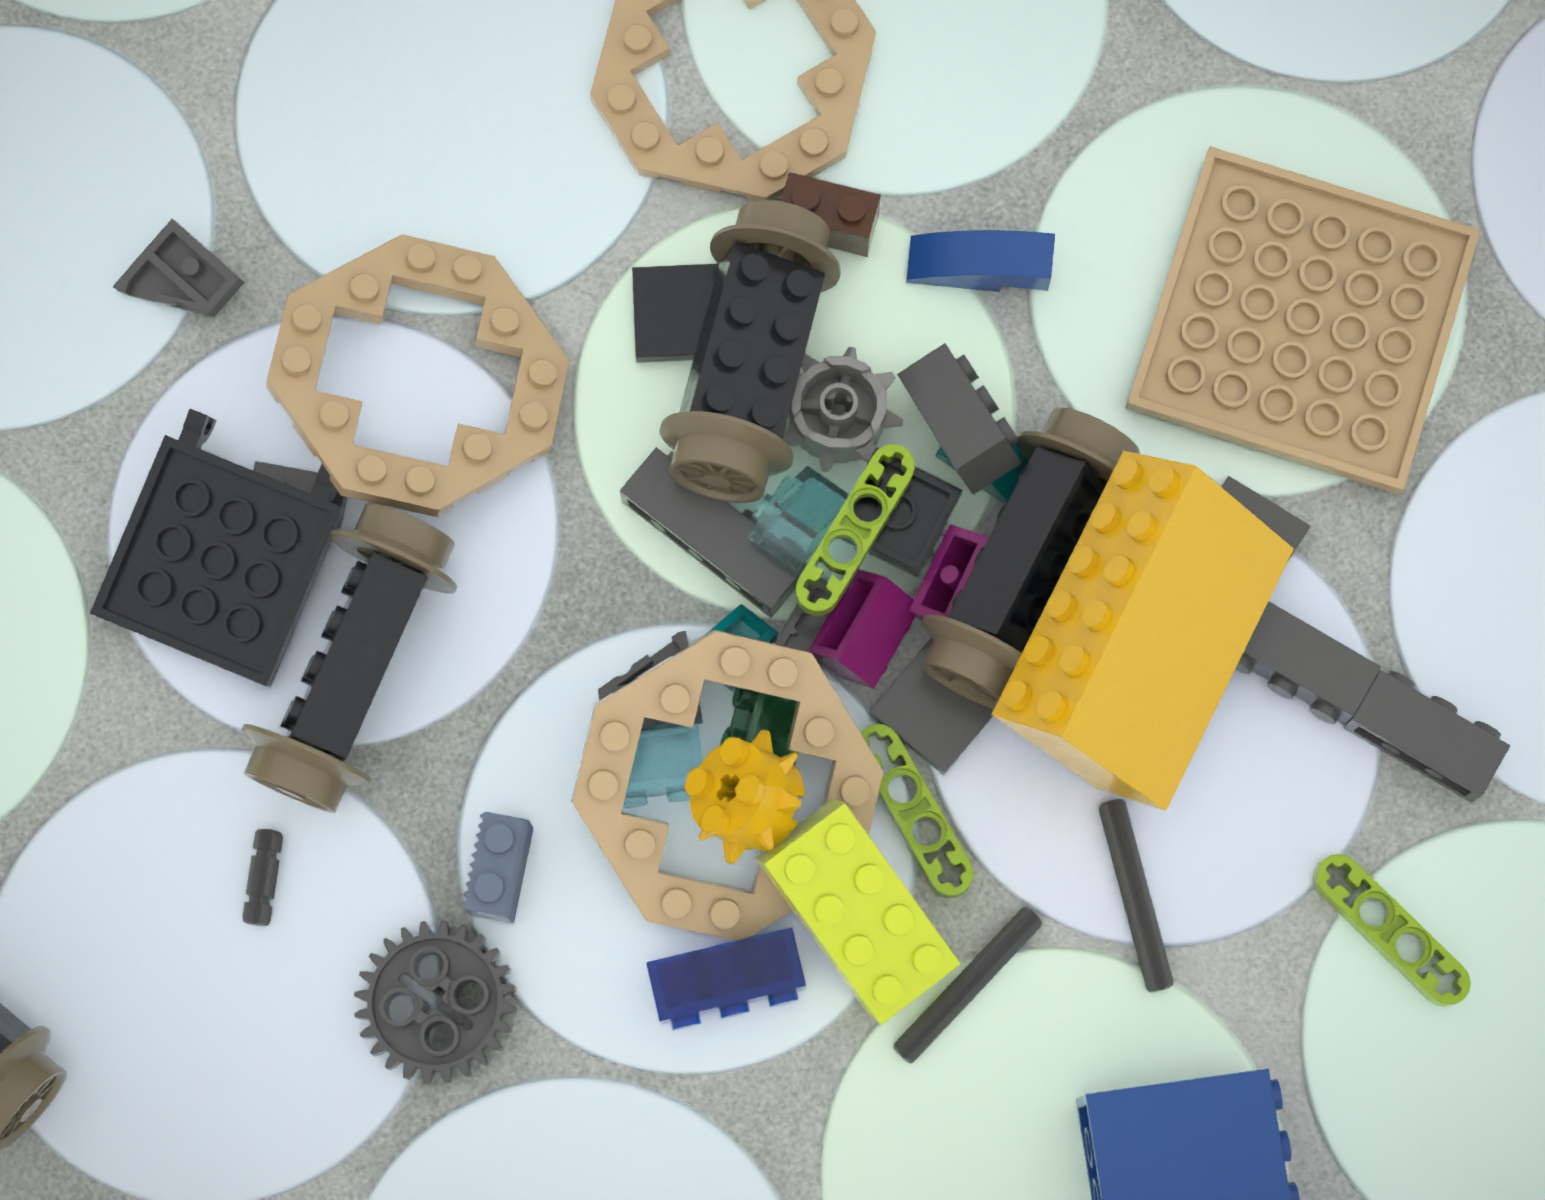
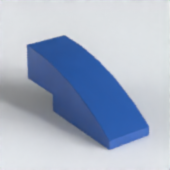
M971 230L911 235L906 283L1000 292L1001 286L1048 291L1052 277L1055 233Z

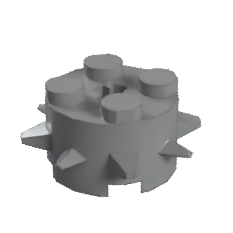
M848 347L843 356H828L822 362H818L809 355L804 354L801 366L803 372L798 377L790 408L791 427L782 440L789 446L800 445L811 456L819 458L822 472H829L834 463H847L860 459L868 463L883 429L903 425L904 419L886 409V391L896 379L895 375L892 372L873 374L871 367L857 360L856 348ZM836 404L845 406V412L842 415L831 414Z

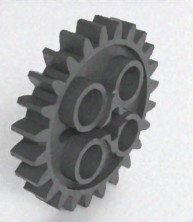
M444 920L441 921L437 934H432L428 923L425 921L420 923L419 936L416 937L403 927L401 928L403 943L397 946L394 942L385 938L383 942L388 954L384 958L373 953L369 955L371 961L377 966L375 972L360 971L359 976L370 983L368 990L354 992L355 997L367 1002V1008L355 1012L354 1016L360 1020H369L371 1024L360 1033V1037L363 1039L376 1037L378 1039L370 1051L373 1056L376 1057L385 1052L390 1053L385 1064V1068L388 1070H393L401 1062L405 1063L403 1068V1078L410 1080L417 1069H421L423 1083L431 1084L435 1071H440L444 1082L448 1084L452 1082L453 1068L457 1067L468 1078L471 1076L469 1062L473 1059L484 1066L489 1065L484 1053L487 1047L502 1051V1045L495 1038L497 1032L512 1033L513 1031L507 1023L502 1021V1018L505 1014L517 1012L518 1008L504 1002V997L517 992V987L511 984H502L501 979L506 977L512 970L508 965L494 967L493 964L501 954L499 949L494 948L483 953L482 949L487 938L480 934L471 942H468L469 928L463 924L454 936L450 935L449 924ZM431 954L441 956L443 961L441 974L436 979L423 980L418 972L421 960ZM408 975L435 995H439L445 990L446 992L442 997L443 1001L469 1019L473 1024L472 1028L469 1030L464 1029L436 1009L428 1015L429 1003L400 982V977ZM469 983L480 984L484 991L481 1004L473 1009L462 1008L458 1001L460 990ZM400 995L410 996L414 1004L411 1016L401 1022L393 1021L389 1014V1006L392 1000ZM439 1024L450 1025L454 1032L452 1044L442 1051L433 1050L429 1043L431 1030Z

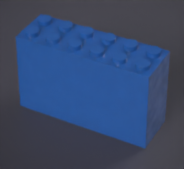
M1269 1068L1089 1093L1076 1098L1091 1200H1300L1296 1183H1288L1285 1162L1292 1159L1291 1145L1287 1131H1279L1276 1110H1282L1283 1108L1282 1093L1278 1080L1270 1079Z

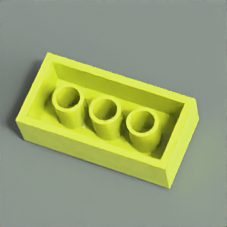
M835 798L831 799L799 823L783 843L774 847L773 850L761 852L754 857L867 1014L880 1025L961 964L844 802Z

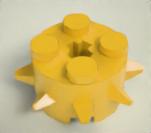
M761 730L752 743L740 738L729 737L723 744L711 750L699 767L693 768L688 773L684 786L686 793L690 795L689 803L692 817L702 830L698 838L701 841L712 836L722 839L725 862L735 864L745 850L770 851L783 843L798 823L797 820L792 819L795 810L800 808L802 800L798 798V795L803 798L805 797L802 775L794 766L798 754L793 752L784 757L773 754L771 734L767 730Z

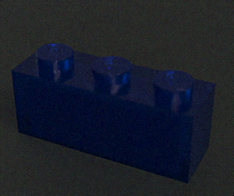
M792 927L646 962L661 1025L671 1023L673 1031L702 1024L701 1015L717 1011L720 1012L721 1019L749 1013V1004L768 999L770 1007L796 1002L799 1000L797 992L806 990V982Z

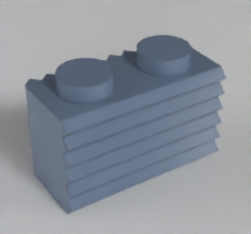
M485 811L479 815L483 822L478 824L481 831L476 834V837L479 841L473 844L477 851L471 854L475 861L469 864L473 869L468 873L471 880L465 883L469 889L463 893L467 900L461 904L471 916L514 923L534 827L530 820Z

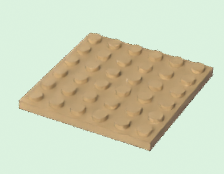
M1209 146L1125 408L1400 495L1404 491L1481 230Z

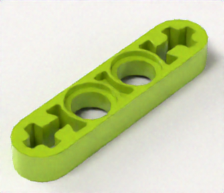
M887 444L874 453L800 575L796 584V600L800 608L806 613L821 616L831 612L837 606L910 485L914 475L915 464L911 452L905 447L897 444ZM894 458H898L902 461L901 470L905 474L901 476L895 473L886 485V491L894 493L891 498L880 488L867 485L869 480H872L876 486L880 483L884 475V466L880 464L882 461L891 463ZM863 497L875 498L882 507L881 515L874 521H862L854 513L855 503ZM838 538L850 539L857 547V554L850 562H836L829 554L830 544ZM819 562H822L831 572L845 575L841 581L834 574L831 576L826 586V593L831 596L828 600L819 598L816 603L809 601V591L805 588L808 583L813 586L818 585L824 575V569L816 567Z
M874 724L866 727L861 732V735L869 747V738L876 735L879 741L888 739L891 744L887 747L886 753L890 762L893 765L898 759H901L904 763V766L892 768L883 776L879 790L882 802L931 888L944 898L961 896L968 890L973 880L974 871L970 860L897 733L885 724ZM874 754L881 768L884 770L885 766L882 760L877 754ZM899 776L911 779L916 786L915 797L906 803H899L893 800L888 792L890 782ZM931 819L939 825L941 835L935 844L929 846L922 845L914 839L912 828L917 821ZM946 843H949L953 851H948L944 854L947 862L952 868L960 865L964 871L959 877L961 885L955 888L950 882L943 884L939 882L938 877L942 874L943 868L937 857L931 864H928L924 856L940 851Z
M1335 854L1328 856L1318 863L1313 873V883L1317 892L1428 1001L1434 1005L1446 1007L1457 1004L1466 998L1470 991L1471 981L1469 973L1464 966L1357 862L1347 855ZM1328 866L1333 870L1343 867L1347 871L1344 881L1352 890L1357 889L1360 883L1367 889L1355 897L1349 907L1343 902V899L1351 894L1341 885L1332 889L1326 883L1330 878V874L1326 870ZM1375 899L1383 904L1386 910V918L1382 925L1376 927L1369 926L1362 920L1360 906L1363 901ZM1403 934L1414 935L1421 942L1422 955L1415 962L1405 961L1397 953L1396 943ZM1434 954L1439 959V962L1434 963L1431 967L1442 976L1450 972L1455 976L1456 979L1453 981L1452 986L1456 993L1453 994L1448 991L1439 994L1435 989L1439 985L1438 978L1430 971L1424 972L1422 977H1420L1416 970L1426 965Z

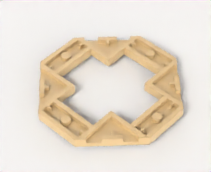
M615 0L590 95L591 101L638 175L658 179L660 176L682 181L685 186L720 194L721 191L747 196V200L751 201L774 200L783 195L789 172L812 178L846 158L855 116L857 115L876 39V30L856 0H797L833 55L824 62L797 76L798 86L818 116L744 159H741L718 122L677 145L634 77L671 55L670 47L650 17L679 0ZM766 0L743 1L747 8L751 10Z
M401 234L288 294L267 376L266 388L276 403L280 402L293 421L294 429L313 456L319 458L330 474L331 482L341 496L438 517L454 508L455 503L475 492L478 494L510 476L511 471L530 460L534 462L550 453L569 359L495 256ZM391 284L483 305L474 347L520 357L505 434L458 423L448 466L353 445L363 401L316 391L334 314L381 325Z
M712 630L696 640L697 642L673 657L670 656L638 676L633 682L594 704L571 801L647 922L743 942L792 911L761 866L757 865L751 891L659 871L669 823L622 812L644 717L693 728L704 680L797 701L786 748L791 751L833 760L822 806L833 798L844 802L868 835L884 771L811 652Z

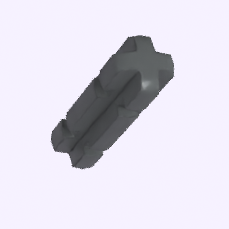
M257 829L255 832L253 849L256 850V855L251 856L245 894L249 896V902H244L242 914L243 922L248 925L268 926L271 921L273 906L269 905V900L274 899L280 862V860H277L276 854L281 853L283 835L277 830Z

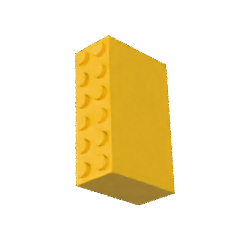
M1123 451L991 715L1095 788L1166 811L1294 548L1196 465Z

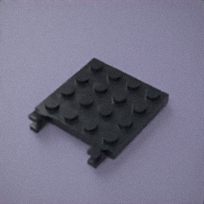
M190 408L179 439L177 440L165 435L90 614L261 685L271 687L331 544L329 535L331 531L337 529L345 508L332 503L339 492L331 482L330 474L323 464L319 468L314 486L309 494L201 450L202 445L210 437L217 420Z

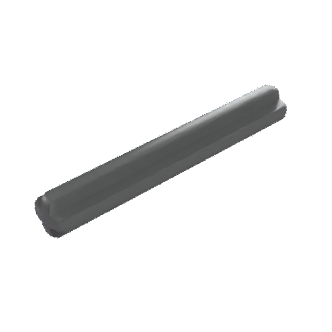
M1123 799L1109 800L1099 806V813L1145 986L1148 992L1166 990L1173 986L1174 981L1126 802Z
M1027 907L1021 908L894 1043L893 1048L895 1052L907 1063H914L1042 926L1041 919L1031 909Z

